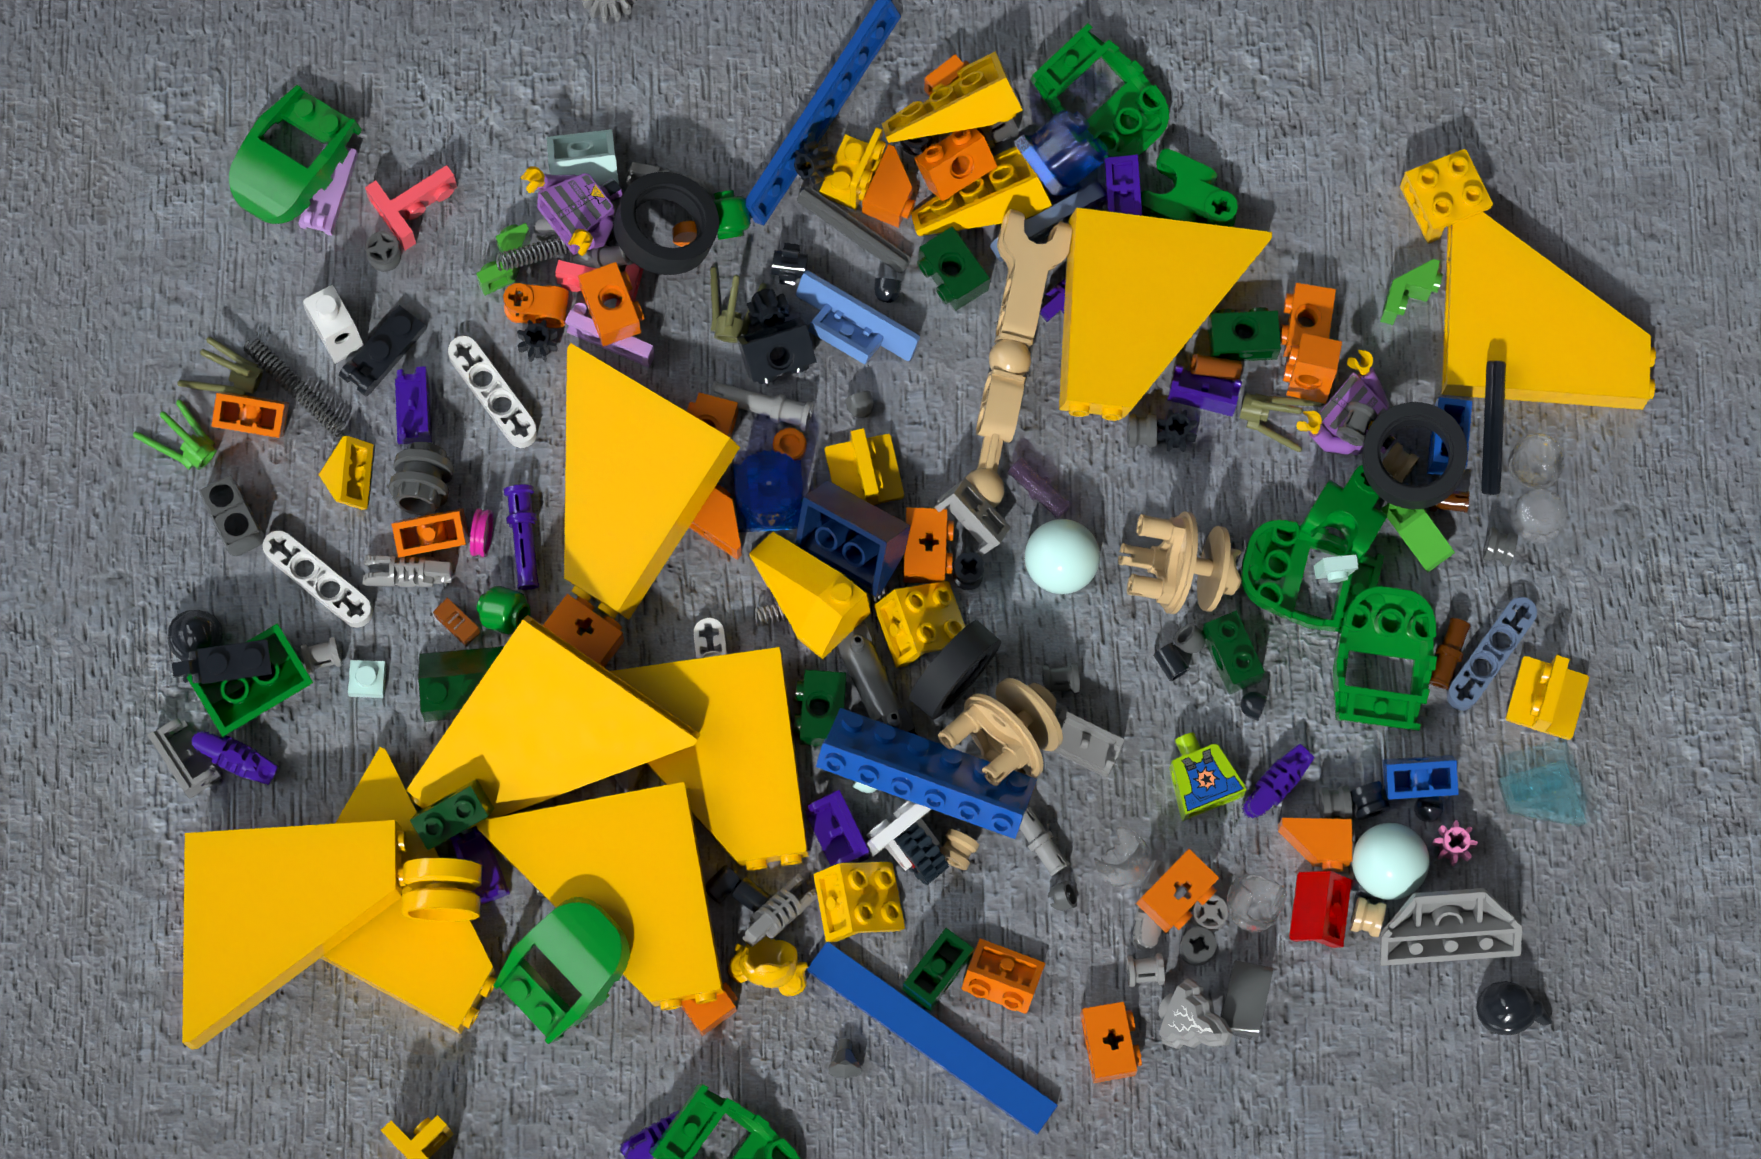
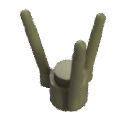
M711 267V331L715 332L714 338L717 340L738 343L736 337L748 334L751 323L748 316L749 309L744 320H741L742 314L735 312L740 277L739 275L733 276L728 309L723 310L720 316L716 267ZM761 283L757 292L766 289V283Z
M208 337L206 339L207 343L236 363L205 349H201L200 354L230 369L229 381L234 383V386L184 380L177 382L178 386L191 389L223 391L245 395L246 392L254 394L260 385L264 371L258 368V364L246 360L212 337Z
M1246 393L1240 419L1248 421L1246 428L1257 430L1296 452H1301V446L1260 424V421L1267 422L1270 410L1301 414L1303 412L1302 408L1290 405L1320 407L1323 403L1301 398Z

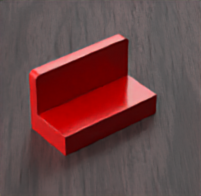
M1332 871L1299 872L1296 880L1289 939L1295 942L1316 941L1331 948H1343L1352 879Z

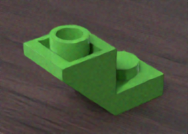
M526 223L519 226L517 224L507 226L499 235L495 236L501 253L509 249L522 248L531 242L529 228ZM496 261L484 265L481 271L476 273L484 296L514 283L521 266H518V268L514 267L513 269L509 268L506 271L502 266V262H500L502 271H499Z
M1432 259L1392 281L1380 322L1393 325L1397 315H1404L1409 297L1427 302L1431 292L1438 293L1443 273L1437 272L1440 260Z
M1390 503L1381 508L1382 512L1388 515L1387 518L1427 573L1455 553L1424 509H1406Z

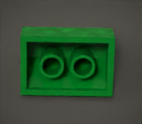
M278 623L246 641L268 640L272 675L209 684H193L192 675L186 677L222 737L313 684L312 679Z

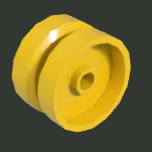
M422 858L405 862L403 866V882L412 890L402 895V915L411 919L435 922H458L477 919L480 917L481 899L471 891L481 886V865L472 861L451 858Z

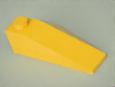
M996 51L963 67L957 72L959 78L948 86L940 83L932 89L933 93L926 101L912 102L883 122L882 127L888 143L990 126L1014 118L1023 109Z
M1027 142L995 155L994 160L998 167L942 202L935 196L913 211L911 216L917 235L924 236L942 233L952 226L957 231L1002 224L1004 216L1010 209L1022 212L1026 219L1052 207L1043 180L1023 155L1029 149Z
M770 533L749 553L752 562L774 595L779 608L791 624L798 640L821 659L826 657L871 614L867 594L839 571L777 533Z

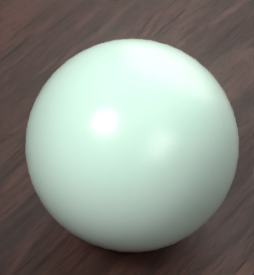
M1056 519L1044 523L1033 532L1026 545L1025 565L1030 577L1038 586L1051 593L1069 594L1079 591L1090 583L1099 567L1100 551L1095 537L1084 525L1073 520Z
M1383 823L1368 829L1359 838L1352 854V868L1357 881L1368 893L1385 900H1397L1413 894L1423 884L1429 871V853L1422 838L1411 828L1398 823Z

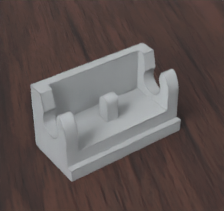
M966 478L940 496L938 504L934 506L938 512L947 508L980 543V548L976 550L980 557L998 546L1011 528Z
M1062 709L1058 722L1062 729L1063 741L1052 752L1108 778L1122 750L1125 739Z
M176 718L148 734L153 745L189 799L222 779L209 757L200 753V750L197 751L191 745L194 734L185 720L180 721L179 718Z

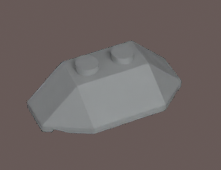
M1485 888L1414 893L1380 933V965L1388 966L1521 956L1522 925Z

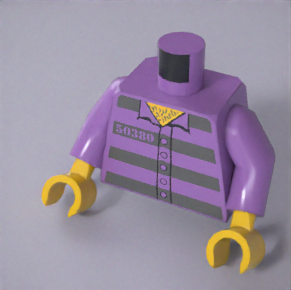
M530 166L520 177L521 180H528L530 182L526 190L529 193H534L536 189L541 190L538 192L537 208L573 255L578 253L584 256L587 250L605 245L614 226V206L611 202L622 196V190L614 179H610L598 186L587 173L578 176L575 174H544L542 170L535 166Z
M1358 350V353L1361 355L1360 364L1353 357H1349L1347 360L1350 368L1359 370L1358 375L1353 372L1320 413L1316 411H1303V414L1308 417V423L1298 421L1296 424L1298 430L1309 431L1310 437L1325 452L1345 455L1350 453L1359 455L1362 452L1364 444L1363 446H1355L1343 441L1336 435L1338 428L1343 426L1349 413L1347 407L1350 402L1355 401L1365 404L1375 410L1378 416L1389 408L1382 384L1373 367H1371L1373 357L1368 351ZM1371 421V422H1370V425H1369V427H1368V429H1367V431H1366V433H1365V435H1364L1365 438H1366V435H1367V432H1368L1370 426L1372 425V423H1373L1374 421ZM1390 434L1382 445L1381 453L1385 454L1397 438Z

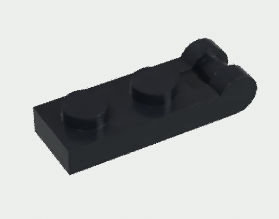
M399 305L354 358L342 367L339 377L347 383L353 382L358 386L357 390L365 397L368 396L426 331V325ZM365 365L372 370L366 376L360 372Z

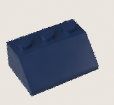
M827 480L803 497L795 545L842 573L860 589L877 597L883 591L905 554L911 525Z

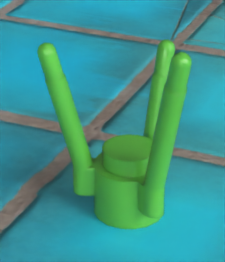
M177 400L176 405L198 437L195 434L190 436L166 412H160V417L184 440L180 447L184 452L183 455L137 431L133 433L134 438L181 462L188 470L193 466L198 470L202 469L213 459L217 452L213 447L215 442L205 434L182 400Z

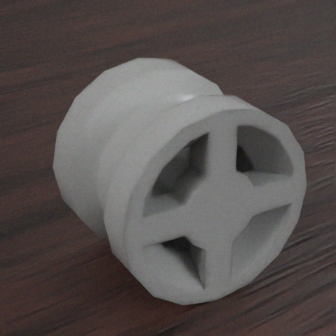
M1213 895L1203 906L1197 901L1191 912L1193 914L1191 921L1194 927H1203L1215 933L1222 928L1227 920L1228 907L1225 901L1217 895Z

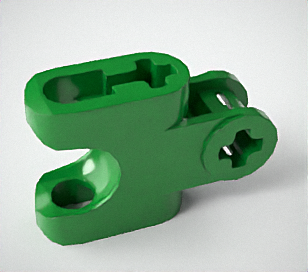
M1170 149L1161 150L1156 159L1157 169L1159 173L1171 179L1175 187L1167 194H1156L1147 190L1142 191V215L1233 227L1238 210L1237 200L1231 193L1214 186L1218 178L1217 173L1212 168ZM1220 209L1224 210L1221 215L1216 214Z
M1360 465L1354 471L1344 488L1329 479L1300 526V530L1311 537H1314L1324 527L1338 529L1347 539V549L1344 556L1356 555L1358 563L1368 551L1388 516L1374 507L1379 496L1369 485L1364 474L1363 465Z

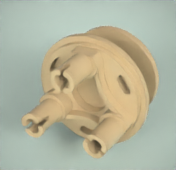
M1184 511L1175 518L1170 517V519L1141 514L1137 522V535L1163 539L1164 541L1159 546H1152L1150 549L1125 543L1120 547L1119 552L1130 554V557L1118 556L1119 565L1147 569L1148 573H1153L1157 577L1151 578L1131 574L1127 583V595L1156 599V602L1160 603L1164 611L1169 614H1176L1182 608L1188 596L1194 574L1198 575L1197 598L1199 606L1203 611H1213L1219 604L1223 594L1233 595L1241 584V578L1235 563L1241 551L1231 548L1230 535L1227 528L1222 526L1214 527L1207 537L1201 558L1197 557L1198 527L1196 518L1191 512Z
M1013 678L1003 679L996 686V699L984 694H973L965 701L964 711L938 734L939 740L948 749L954 748L970 734L981 750L980 758L991 762L982 768V772L986 774L984 775L986 780L994 786L999 785L1013 770L1037 778L1043 771V758L1040 749L1054 751L1063 741L1062 729L1055 716L1057 700L1054 695L1040 684L1032 683L1027 686Z

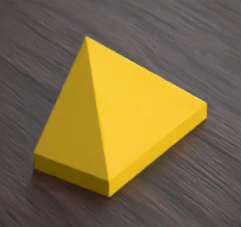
M343 436L318 475L336 502L361 510L367 509L374 444L350 436Z

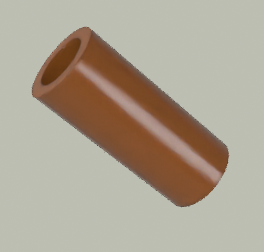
M1194 354L1191 360L1190 371L1196 375L1235 381L1240 378L1242 364L1241 361Z

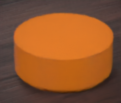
M683 221L672 228L673 243L675 245L683 247L696 239L697 229L694 221Z
M785 428L775 435L773 439V452L778 460L791 464L800 461L804 457L807 443L802 432L795 428Z

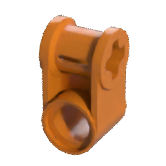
M514 283L506 288L503 294L504 313L510 321L528 324V320H531L533 324H540L544 319L548 328H561L565 326L569 292L565 288ZM517 300H522L521 306H514Z

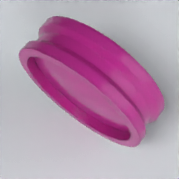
M477 508L475 511L470 534L471 556L480 555L486 558L489 553L493 533L492 510L483 511Z

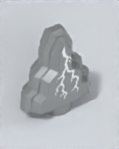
M1187 978L1182 984L1177 986L1174 993L1167 995L1162 1000L1158 1010L1159 1017L1163 1020L1159 1032L1162 1044L1176 1049H1180L1183 1045L1195 1048L1201 1043L1211 1047L1229 1046L1233 1032L1225 1019L1214 1013L1213 1002L1204 996V987L1193 979Z

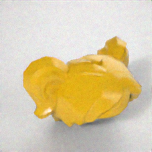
M765 936L753 947L748 943L745 947L741 944H736L734 949L737 953L730 960L728 966V973L735 982L743 983L749 980L751 983L758 986L762 985L765 988L778 987L782 995L787 997L797 996L806 988L805 970L809 967L806 962H798L796 948L791 943L783 940H771L768 936Z

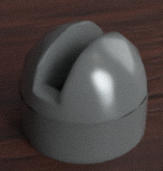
M870 391L858 392L845 399L848 411L856 418H866L873 411L874 401Z
M1189 623L1177 633L1175 644L1186 653H1198L1205 645V636L1197 626Z
M1069 881L1058 883L1050 889L1048 898L1053 896L1054 903L1050 905L1054 909L1066 911L1077 906V895Z

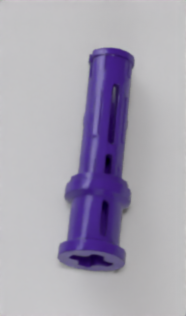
M527 484L509 486L504 488L503 491L504 496L508 497L509 516L506 517V521L513 530L518 579L517 588L519 590H532L540 587L533 526L537 521V515L533 513L531 499L534 487Z

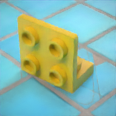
M876 127L869 143L845 134L835 155V164L832 168L834 174L825 177V181L819 190L821 195L830 201L856 211L860 200L863 201L869 188L872 174L876 172L884 155L886 142L882 141L883 129Z
M1466 149L1406 171L1400 185V189L1427 244L1439 240L1445 227L1487 211L1493 206V202Z
M948 581L894 589L874 604L896 668L908 666L924 653L942 650L965 628L963 618Z
M892 862L838 863L813 874L826 942H837L857 933L895 932L905 929Z

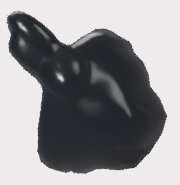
M184 611L172 619L169 625L168 645L178 659L181 661L190 660L189 652L221 645L223 639L222 625L215 616L206 611ZM187 676L183 677L184 683L188 682Z
M1508 981L1492 983L1481 992L1477 999L1476 1010L1478 1019L1492 1033L1498 1035L1518 1034L1529 1028L1534 1021L1542 1026L1552 1024V1020L1543 1008L1542 1002L1534 999L1528 990L1516 983Z

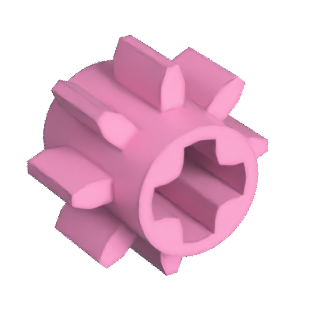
M1458 820L1454 821L1449 830L1441 825L1438 832L1442 838H1436L1432 841V845L1439 846L1440 853L1437 859L1439 860L1443 857L1451 859L1450 863L1452 866L1456 865L1459 857L1468 862L1472 856L1467 849L1475 848L1478 844L1477 841L1470 838L1469 833L1472 831V827H1468L1465 830L1459 827ZM1459 839L1461 842L1459 846L1454 848L1449 846L1451 840Z

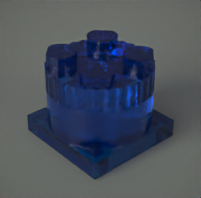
M1061 110L1033 135L1023 134L1014 141V145L1051 195H1073L1082 188L1079 182L1104 163V157L1109 153L1106 145L1099 138L1094 139L1087 128L1090 125L1086 118L1078 111L1072 114L1068 110Z
M764 450L763 452H757L748 456L741 464H733L738 533L798 529L804 497L801 460L794 461L790 456L785 453L781 454L779 451Z

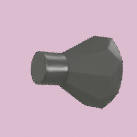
M639 765L613 775L622 788V793L636 791V786L644 773V765Z
M840 1039L838 1041V1052L829 1065L828 1074L844 1079L857 1077L861 1074V1065L852 1052V1040Z

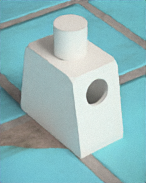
M333 285L303 300L305 311L335 364L361 350L364 345L357 328ZM343 333L348 334V336L341 341H335V339L339 335Z

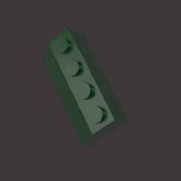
M504 646L419 654L420 712L424 722L455 719Z

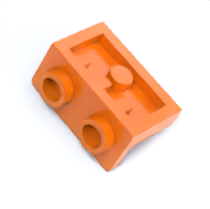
M980 938L961 989L977 998H984L1003 1005L1009 1010L1026 1014L1043 972L1045 962Z

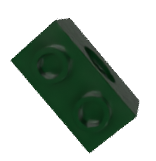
M953 226L919 247V260L917 261L919 269L926 278L932 277L937 284L936 291L940 299L945 304L950 303L955 311L989 290V276ZM947 266H955L960 272L956 275H948L943 269Z
M1266 307L1252 308L1249 312L1221 309L1210 314L1207 324L1210 356L1237 361L1278 359L1281 350L1278 310L1269 311ZM1241 328L1247 329L1252 334V337L1241 338L1237 335L1236 330Z
M1237 610L1205 623L1202 630L1205 636V644L1228 694H1233L1260 683L1265 671Z
M805 670L804 680H797L796 701H802V714L795 713L793 734H800V745L822 746L823 741L827 739L839 709H844L846 672ZM816 702H823L828 705L829 711L824 715H815L811 712L810 707Z
M475 779L418 811L410 819V822L426 849L430 850L487 818L494 810V807L478 780Z
M945 928L904 981L902 991L931 1011L971 959L974 948Z

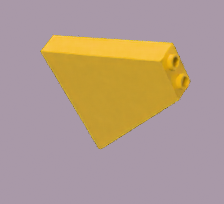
M1076 208L1069 218V224L1072 226V236L1066 264L1059 410L1069 411L1070 415L1076 417L1096 414L1102 415L1103 419L1110 421L1125 418L1272 239V232Z
M1484 212L1447 226L1442 395L1485 398L1486 364L1488 361L1493 360L1506 363L1505 400L1643 410L1649 399H1653L1655 380L1650 379V367H1654L1656 349L1651 347L1650 334Z
M572 343L567 348L564 579L574 585L571 592L577 596L586 599L588 602L591 597L601 602L597 608L615 619L620 614L629 620L741 447L727 435Z
M527 615L512 634L406 791L411 794L410 799L424 809L477 779L494 807L492 813L483 820L492 819L693 746L698 740L700 733Z
M780 647L610 671L700 733L698 740L693 746L647 762L646 764L665 785L685 782L688 788L692 814L739 866H746L747 870H760L767 868L768 862L781 861V865L784 866L802 863L803 857H809L784 665Z
M379 747L335 823L396 820L407 834V851L402 852V865L414 859L439 858L434 847L430 850L426 849L410 822V819L417 812L387 751ZM402 886V895L412 890V888ZM402 898L320 958L459 1034L463 1032L465 1027L470 1029L473 1026L480 1010L476 1009L482 996L489 997L496 978H494L496 972L470 920L435 922L411 919L403 916L401 913Z
M684 781L481 820L477 823V829L555 908L570 898L583 897L596 902L621 927L629 943L630 957L623 976L654 1007L660 1006L662 1011L673 1010L682 1007L681 1001L695 999L696 1004L709 1003L717 1000V994L724 993L689 793Z
M396 820L185 833L183 1044L190 1049H199L402 898V886H407L403 882L404 865H402V852L407 851V834Z

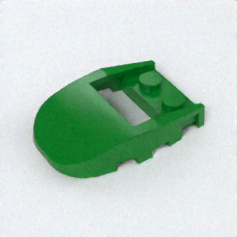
M1087 23L1032 75L1030 80L1056 119L1097 154L1104 158L1128 155L1139 156L1165 131L1169 121L1168 104L1158 87L1152 85L1143 74L1145 69L1136 60L1132 62L1119 51L1120 48L1112 41L1108 40L1104 43L1090 31L1093 27ZM1102 58L1125 84L1081 125L1061 105L1058 97L1095 62Z
M296 85L258 118L240 146L229 171V185L236 203L253 216L270 224H282L298 217L311 205L310 199L320 189L325 191L333 181L331 175L339 163L343 164L349 153L345 146L353 133L357 135L361 133V127L353 118L346 117ZM282 120H285L323 143L326 147L310 167L306 168L262 141L264 139L263 135L274 123L278 125Z
M1271 520L1260 525L1247 543L1241 566L1242 584L1250 600L1257 606L1308 629L1340 633L1345 612L1352 600L1362 591L1377 586L1384 556L1378 553L1373 557L1365 553L1358 563V569L1348 576V580L1340 582L1332 616L1328 620L1295 610V605L1310 548L1335 556H1344L1347 549V539L1344 540L1329 533V529L1321 528L1314 537H1311L1300 530V525L1297 522L1287 520Z
M1376 586L1362 591L1349 604L1341 626L1332 668L1335 720L1408 731L1420 730L1421 724L1416 722L1421 704H1427L1430 689H1428L1432 671L1436 669L1437 656H1434L1433 638L1436 637V619L1430 604L1421 595L1410 590ZM1349 651L1413 660L1410 694L1345 685Z
M583 897L570 898L562 902L545 918L539 921L513 947L493 986L496 990L501 988L547 1037L545 1039L547 1044L553 1043L564 1037L563 1033L569 1028L581 1023L588 1017V1014L598 1006H601L610 996L608 994L614 982L620 980L628 965L630 949L627 937L621 927L596 902ZM534 945L541 950L582 994L572 1007L524 959Z
M703 1084L696 1085L695 1091L656 1145L649 1150V1153L655 1159H693L723 1115L726 1114L750 1132L731 1159H800L794 1148L784 1138H780L769 1126V1122L761 1116L755 1115L741 1107L740 1104L733 1100L722 1098L709 1091V1087Z

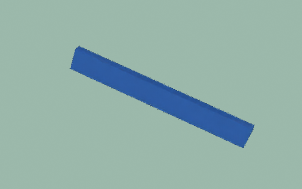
M877 0L745 199L749 215L755 223L763 226L766 224L798 175L794 167L795 158L797 157L795 151L804 148V144L816 140L819 143L900 20L901 15L892 0Z
M825 943L809 965V968H807V972L1035 1135H1038L1058 1105L831 943Z

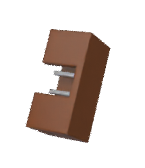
M448 597L433 611L434 617L465 647L480 634L479 627Z

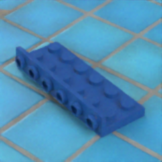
M843 708L839 709L827 739L823 741L816 764L817 768L1016 839L1037 782L1036 778L1013 770L999 785L994 786L984 777L986 774L982 772V768L991 762L954 748L948 749L937 742Z

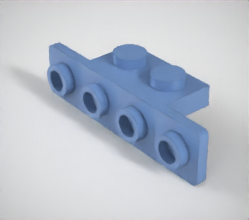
M808 270L804 272L796 291V296L821 310L810 323L808 332L863 364L869 361L880 346L906 361L911 360L920 340L918 334Z

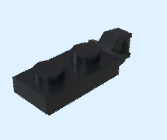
M267 639L197 649V651L189 652L190 660L171 663L174 678L192 675L193 684H209L272 675Z

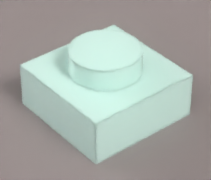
M1356 555L1322 558L1314 565L1316 579L1327 578L1329 583L1348 580V576L1358 569Z
M350 660L349 697L384 698L385 661Z

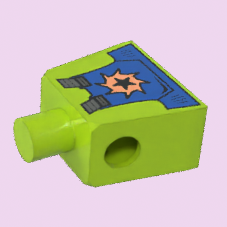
M1194 732L1184 734L1175 739L1181 757L1171 761L1169 770L1182 821L1243 798L1247 789L1218 744L1215 743L1201 749Z

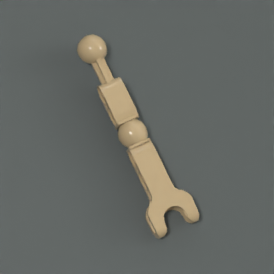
M1010 209L1004 216L997 241L999 254L1007 263L1008 274L994 341L996 344L992 347L989 354V365L992 371L987 375L976 426V435L983 436L984 439L978 468L971 471L965 477L993 508L1001 503L1005 493L1004 482L997 473L1003 442L1010 443L1016 430L1026 378L1024 375L1028 372L1031 365V356L1028 348L1033 344L1048 271L1054 269L1068 256L1072 236V226L1068 223L1059 222L1050 231L1046 244H1036L1029 240L1024 232V214L1014 209Z

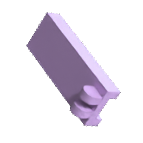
M346 147L349 153L343 164L339 163L331 175L333 181L325 191L320 189L310 199L311 205L301 214L298 222L300 228L307 229L308 227L323 231L325 234L332 236L357 161V150Z
M576 303L565 320V324L569 325L566 330L567 333L649 368L655 357L653 345L633 336L602 346L593 320L588 318L587 307L584 303Z

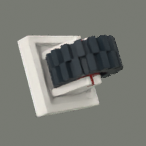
M907 801L893 813L897 818L890 824L885 819L866 835L870 840L866 845L871 857H874L882 849L886 848L905 871L909 869L925 885L931 883L949 868L948 862L937 846L940 844L921 819L931 810L925 806Z

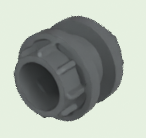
M414 442L409 444L407 449L396 454L393 465L396 474L390 478L388 490L393 496L392 499L397 507L410 514L429 515L436 508L444 505L449 494V488L446 483L451 481L454 466L450 462L446 451L432 443Z

